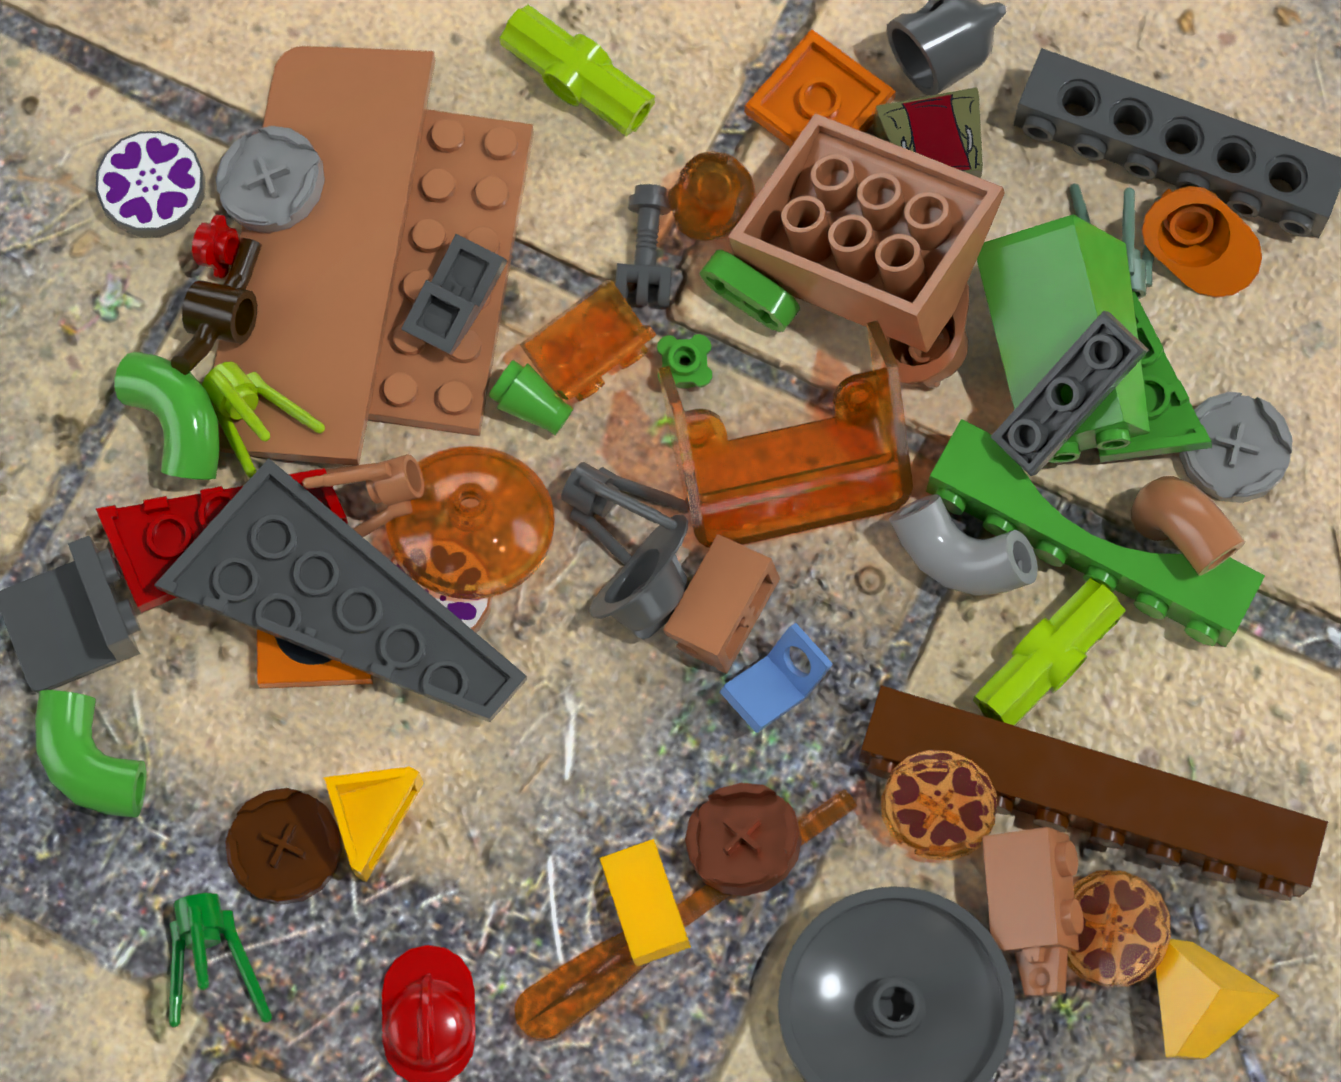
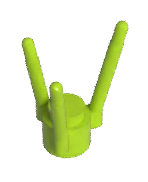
M224 362L210 370L202 382V386L206 389L213 404L218 423L221 425L238 461L249 478L257 471L232 418L235 420L243 419L260 440L268 441L271 436L269 431L253 412L259 402L257 395L260 394L316 433H323L325 430L323 423L267 385L257 372L246 375L238 364L234 362Z

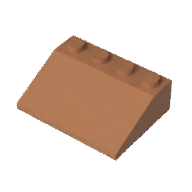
M815 113L730 233L728 239L737 258L775 282L792 296L927 353L957 308L1005 193L1002 186Z

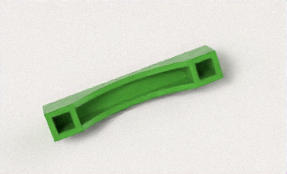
M963 419L960 420L930 474L926 492L931 495H940L948 512L956 515H962L963 512H966L983 521V527L994 536L1012 530L1020 531L1034 548L1035 555L1042 561L1056 567H1062L1066 564L1084 574L1083 579L1086 582L1091 578L1095 582L1104 584L1111 592L1116 590L1135 600L1134 606L1144 614L1156 619H1164L1166 616L1185 626L1184 631L1188 636L1202 644L1215 646L1218 643L1224 647L1228 645L1265 577L1264 574L1230 557L1216 568L1199 576L1183 554L1150 553L1125 548L1091 535L1065 518L1039 493L1022 467L991 438L992 434Z

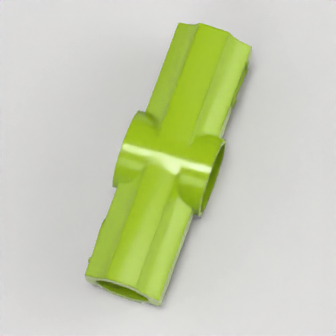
M529 4L524 8H518L507 21L506 27L500 35V45L540 73L547 87L561 100L572 106L584 105L626 137L630 133L636 132L647 119L651 108L655 104V95L614 67L609 55L594 40L582 34H576L573 37Z
M1090 578L1049 620L1046 617L1042 619L1011 653L1013 657L974 696L973 702L981 710V713L985 717L1016 726L1049 691L1055 693L1087 659L1086 653L1124 615L1126 610L1118 601L1117 596L1104 584L1095 582Z

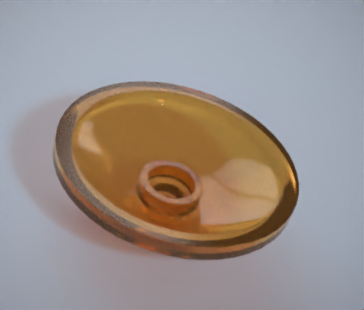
M481 446L448 448L431 454L417 462L424 480L422 497L410 501L412 506L411 514L394 518L386 523V533L391 552L397 563L410 578L426 589L447 597L482 599L514 589L538 570L552 544L555 518L549 492L539 476L529 466L503 451ZM466 499H475L479 504L475 507H465L461 502Z

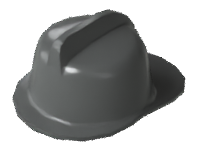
M680 514L671 517L677 522L675 530H669L659 525L652 531L624 568L600 590L592 601L589 612L593 618L602 619L612 616L635 636L643 640L650 638L668 622L687 589V576L675 555L688 530L689 521L685 515Z

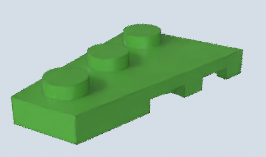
M1135 291L1132 292L1138 340L1149 349L1141 359L1150 433L1130 438V444L1123 448L1113 450L1098 449L1100 463L1212 448V441L1204 425L1200 423L1190 403L1189 396L1165 355L1164 348Z

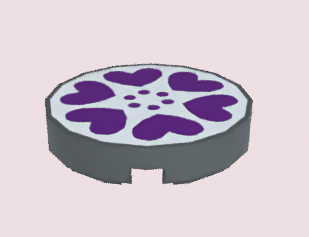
M140 131L120 139L104 154L96 171L95 191L105 215L114 224L116 223L119 227L126 229L127 233L138 237H162L182 229L191 220L190 216L195 213L197 207L200 208L205 198V175L196 152L181 138L163 131Z

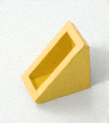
M410 766L324 777L350 866L356 877L365 882L368 881L424 784L420 772Z
M1168 938L1161 959L1155 964L1165 1057L1191 1060L1206 1059L1280 995L1196 943Z

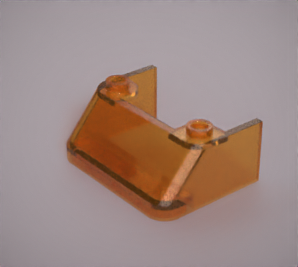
M878 320L867 323L873 370L851 375L840 382L833 394L835 417L728 440L723 420L715 412L708 409L684 411L670 367L658 368L670 439L690 522L696 539L703 546L710 548L717 534L744 545L889 513L899 509L908 501L912 494L913 481L899 368Z

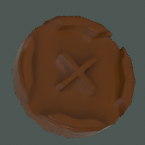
M282 788L262 792L245 802L236 814L237 817L232 822L231 829L229 828L225 841L228 865L238 883L259 900L279 905L303 902L322 891L337 871L342 853L339 827L326 805L311 795L302 793V791Z

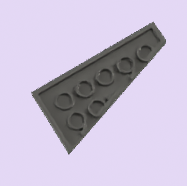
M269 458L155 584V587L160 591L487 722H491L527 681V675Z

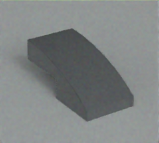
M455 234L432 281H425L401 330L452 355L486 303L508 261L504 257Z

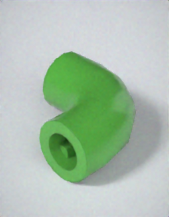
M136 351L128 353L117 367L114 379L115 392L122 404L146 409L153 412L159 419L164 438L161 473L188 479H216L220 451L219 425L206 389L191 372L183 375L175 368H172L171 361L166 358Z
M39 691L35 717L36 752L51 784L75 805L107 815L138 817L144 803L146 791V764L140 760L114 758L105 755L96 747L92 738L96 698L67 691Z

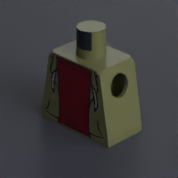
M977 87L876 106L873 122L875 137L981 178L983 160L980 105Z

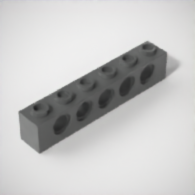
M1044 48L1040 49L1019 101L1013 126L1021 128L1026 135L1035 140L1043 142L1057 141L1073 147L1074 151L1084 158L1095 161L1105 159L1122 165L1127 172L1141 179L1157 178L1176 185L1177 189L1188 186L1203 187L1215 193L1236 214L1244 217L1260 216L1279 223V226L1284 231L1296 236L1311 235L1317 238L1320 237L1330 218L1341 188V157ZM1077 104L1085 108L1088 114L1074 116L1068 113L1064 106ZM1115 124H1132L1139 133L1136 135L1123 134L1115 127ZM1171 141L1181 142L1188 147L1190 153L1177 154L1171 151L1166 143ZM1230 160L1240 167L1241 172H1226L1219 166L1218 161ZM1269 180H1284L1292 187L1293 191L1280 192L1271 185Z

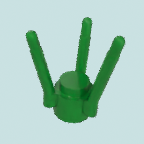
M215 893L193 894L174 901L173 907L176 920L169 923L172 938L169 1025L175 1028L180 1025L185 945L186 949L193 951L197 986L200 990H206L209 987L206 948L220 944V934H224L260 1019L264 1023L270 1022L272 1014L236 931L233 911L222 910L220 896Z

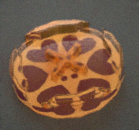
M926 750L907 756L892 769L881 796L882 819L891 837L900 845L904 842L907 846L915 849L914 854L926 859L950 861L972 854L981 846L982 836L990 835L997 817V792L989 775L973 760L952 751Z
M1096 871L1078 880L1073 886L1074 898L1080 903L1084 925L1082 933L1078 934L1079 950L1068 952L1067 966L1079 978L1107 988L1129 987L1149 977L1163 961L1171 939L1170 913L1162 895L1146 879L1124 871Z

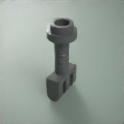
M640 184L635 186L634 194L629 196L628 209L638 213L637 249L635 250L634 264L617 263L614 303L626 304L628 298L627 283H637L636 305L647 306L650 284L659 285L657 291L658 307H669L672 267L656 266V244L658 243L657 234L659 232L660 215L669 214L672 207V200L667 197V188L663 186Z

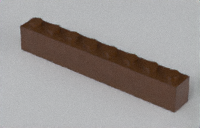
M880 686L858 762L868 764L867 771L875 776L891 780L894 771L910 758L928 752L950 753L970 761L986 776L994 792V813L1010 815L1012 809L1034 815L1033 822L1041 827H1049L1060 832H1066L1069 826L1090 833L1089 839L1092 842L1108 848L1122 849L1124 843L1146 850V858L1163 865L1179 866L1180 861L1200 866L1202 867L1201 874L1218 882L1232 884L1235 883L1236 878L1258 884L1257 891L1278 900L1290 901L1293 895L1301 897L1312 886L1328 821L893 688Z

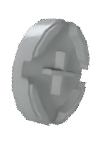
M268 126L258 129L261 133L253 134L249 138L244 135L231 145L221 159L216 175V186L223 207L234 221L250 231L273 233L289 229L309 215L320 200L325 177L323 162L306 137L291 128Z
M1226 392L1206 399L1194 409L1200 423L1204 425L1212 441V448L1180 452L1179 456L1186 475L1201 491L1220 501L1244 503L1265 496L1280 483L1290 463L1292 436L1285 418L1271 403L1259 397L1254 399L1250 396H1242V393Z

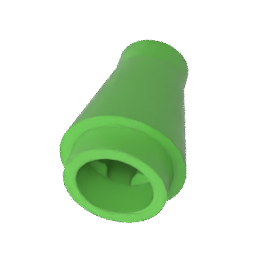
M512 360L488 395L499 403L496 409L546 429L554 436L557 435L574 410V408L560 398L528 363L523 367L515 360Z

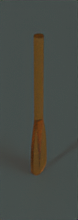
M846 789L841 790L798 820L802 837L801 846L857 808V804ZM707 884L677 904L684 927H687L731 895L723 894ZM623 931L583 952L524 990L515 1005L517 1024L522 1032L531 1039L537 1041L553 1040L612 997L649 963L636 967Z

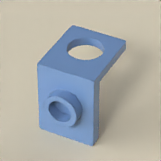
M794 623L788 627L766 657L727 682L720 690V693L754 732L758 733L803 702L833 664L800 626ZM791 646L801 649L810 661V673L800 671L793 664L790 658Z

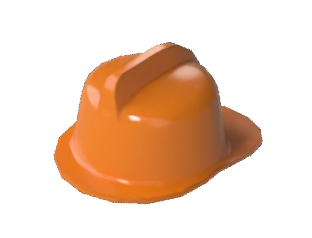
M1194 186L1178 188L1174 191L1168 188L1145 214L1142 234L1146 247L1179 280L1197 293L1212 297L1234 295L1247 288L1259 274L1262 262L1260 241L1252 229L1220 200L1215 193L1203 187Z

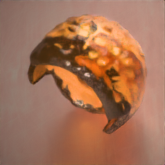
M714 150L699 153L690 159L680 171L676 183L668 190V200L677 229L691 239L707 242L727 238L756 198L755 183L748 169L730 154Z

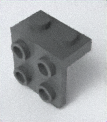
M89 535L68 543L74 561L0 591L1 615L27 684L35 693H39L42 690H52L140 654L133 633L141 630L138 619L129 599L120 602L113 585L114 582L121 580L117 565L109 548L99 551Z

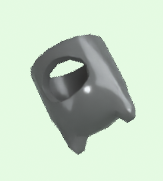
M929 0L916 13L901 14L887 24V37L897 62L911 82L925 95H937L977 70L992 53L995 26L1006 14V6L1000 2L983 5L978 0Z

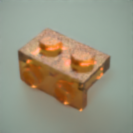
M606 280L519 345L545 382L561 399L570 400L575 397L579 402L597 392L605 384L602 376L619 364L621 369H624L646 355L649 350L645 344L653 339L656 333L650 325H643L614 282Z

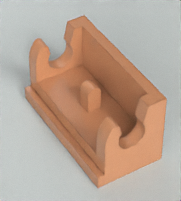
M717 534L685 590L682 599L664 627L663 631L666 636L678 642L676 647L681 651L727 674L780 580L772 559Z

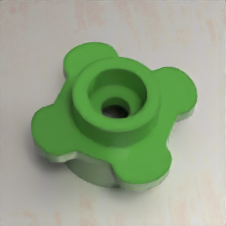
M696 334L691 339H676L671 335L662 337L657 344V352L662 356V369L658 372L660 384L669 389L675 387L691 388L694 386L702 388L707 386L713 376L712 370L707 366V354L711 351L710 340L702 334ZM682 357H687L690 363L683 366L679 360Z

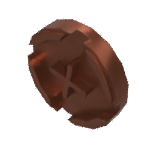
M741 782L719 788L708 796L709 800L700 809L698 807L689 818L685 835L689 860L703 882L719 892L730 895L749 896L768 891L784 880L798 861L802 837L795 811L788 802L786 803L783 798L776 794V791L765 785Z

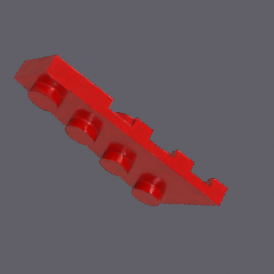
M325 468L288 475L303 486L302 483L305 478L324 475L327 472ZM222 486L200 490V494L168 499L167 496L143 500V504L117 508L116 505L96 508L131 594L141 613L177 598L158 590L155 584L243 486L223 489ZM333 486L305 488L348 524L347 517Z

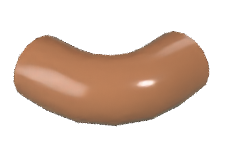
M1163 476L1147 483L1138 492L1133 502L1131 520L1135 529L1144 537L1154 541L1170 539L1199 576L1219 566L1245 544V540L1210 497L1197 486L1175 476Z

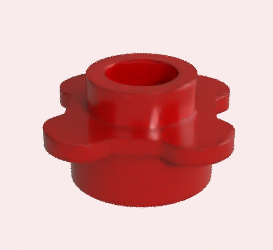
M215 215L211 223H201L196 229L192 241V255L195 263L199 266L212 267L214 276L221 279L225 278L228 274L229 265L233 263L240 243L237 229L230 228L226 224V217L224 215Z

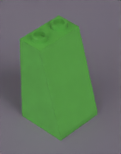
M1072 214L984 242L977 258V263L1014 410L1103 311H1109L1138 339L1126 243ZM1141 360L1048 462H1071L1080 458L1081 451L1096 447L1102 450L1123 448L1130 444V438L1150 433ZM1068 384L1064 385L1061 391L1062 399L1067 404L1073 399V390Z

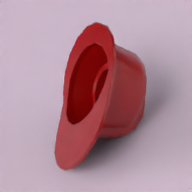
M425 945L409 949L399 956L385 974L382 989V1043L387 1061L396 1074L407 1081L449 1082L463 1072L473 1056L476 1039L475 988L471 971L460 956L445 947Z

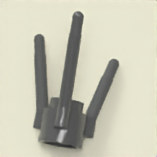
M584 461L571 473L561 494V499L574 507L570 518L585 526L624 565L627 564L632 556L594 518L595 514L605 517L614 504H617L669 530H675L677 522L661 512L621 493L620 490L684 512H690L693 509V505L689 501L620 477L604 467L598 470Z

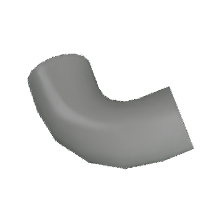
M939 494L916 500L901 508L889 518L900 543L918 568L948 589L981 596L1009 592L1029 585L1036 580L1038 570L1036 556L1030 542L1020 531L1012 530L988 539L969 537L954 524Z

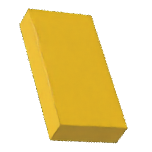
M654 839L599 858L636 967L691 948Z

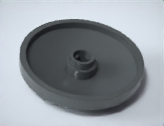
M897 886L879 887L864 890L837 901L813 919L801 933L787 957L781 976L778 998L779 1024L787 1053L805 1082H989L1001 1065L1012 1037L1015 1022L1014 986L1006 959L998 944L981 922L967 910L941 895L926 890Z

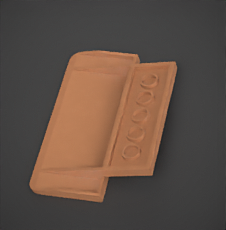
M298 46L286 51L275 65L262 128L268 126L291 128L306 137L323 162L325 182L320 200L309 215L291 228L273 233L250 231L242 226L240 240L241 238H248L262 245L250 282L246 290L253 291L256 296L258 305L257 319L253 332L246 342L237 344L219 340L214 367L224 362H234L238 364L246 375L257 372L267 385L323 423L325 430L323 433H316L259 394L257 395L259 402L253 412L269 431L271 436L268 441L260 440L243 419L235 420L232 418L251 457L359 465L368 420L480 436L534 129L533 124L428 110L427 104L436 61L434 51ZM455 234H458L504 257L508 262L474 323L454 353L450 355L401 330L425 281H432ZM218 423L220 452L235 454L221 425Z

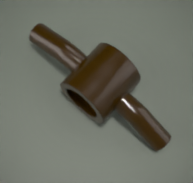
M241 238L229 275L223 285L198 280L188 289L182 307V322L187 333L194 334V336L171 359L172 368H175L183 375L189 374L208 355L217 339L242 344L251 336L257 319L258 305L253 291L246 290L250 282L262 247L259 242L248 238Z

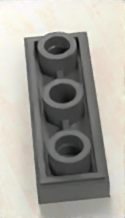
M1103 311L991 435V438L1030 476L1036 475L1146 355L1149 349L1109 311ZM1066 384L1073 390V399L1069 404L1065 403L1061 396L1062 388Z

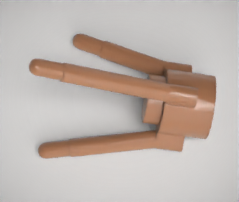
M409 454L378 463L325 469L327 474L307 477L302 483L305 488L310 489L366 481L367 491L372 501L376 504L384 503L388 508L354 528L362 537H365L394 518L411 514L412 506L410 501L421 498L424 492V480L421 469L416 459Z

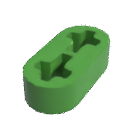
M716 250L700 271L702 280L714 292L771 330L784 332L800 311V305L790 293L729 252Z

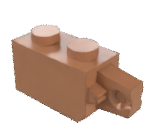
M1049 827L982 836L990 934L1002 951L1015 954L1025 996L1048 997L1066 994L1068 952L1079 950L1078 934L1082 933L1084 925L1080 903L1074 898L1073 876L1078 872V856L1074 844L1069 841L1068 834Z

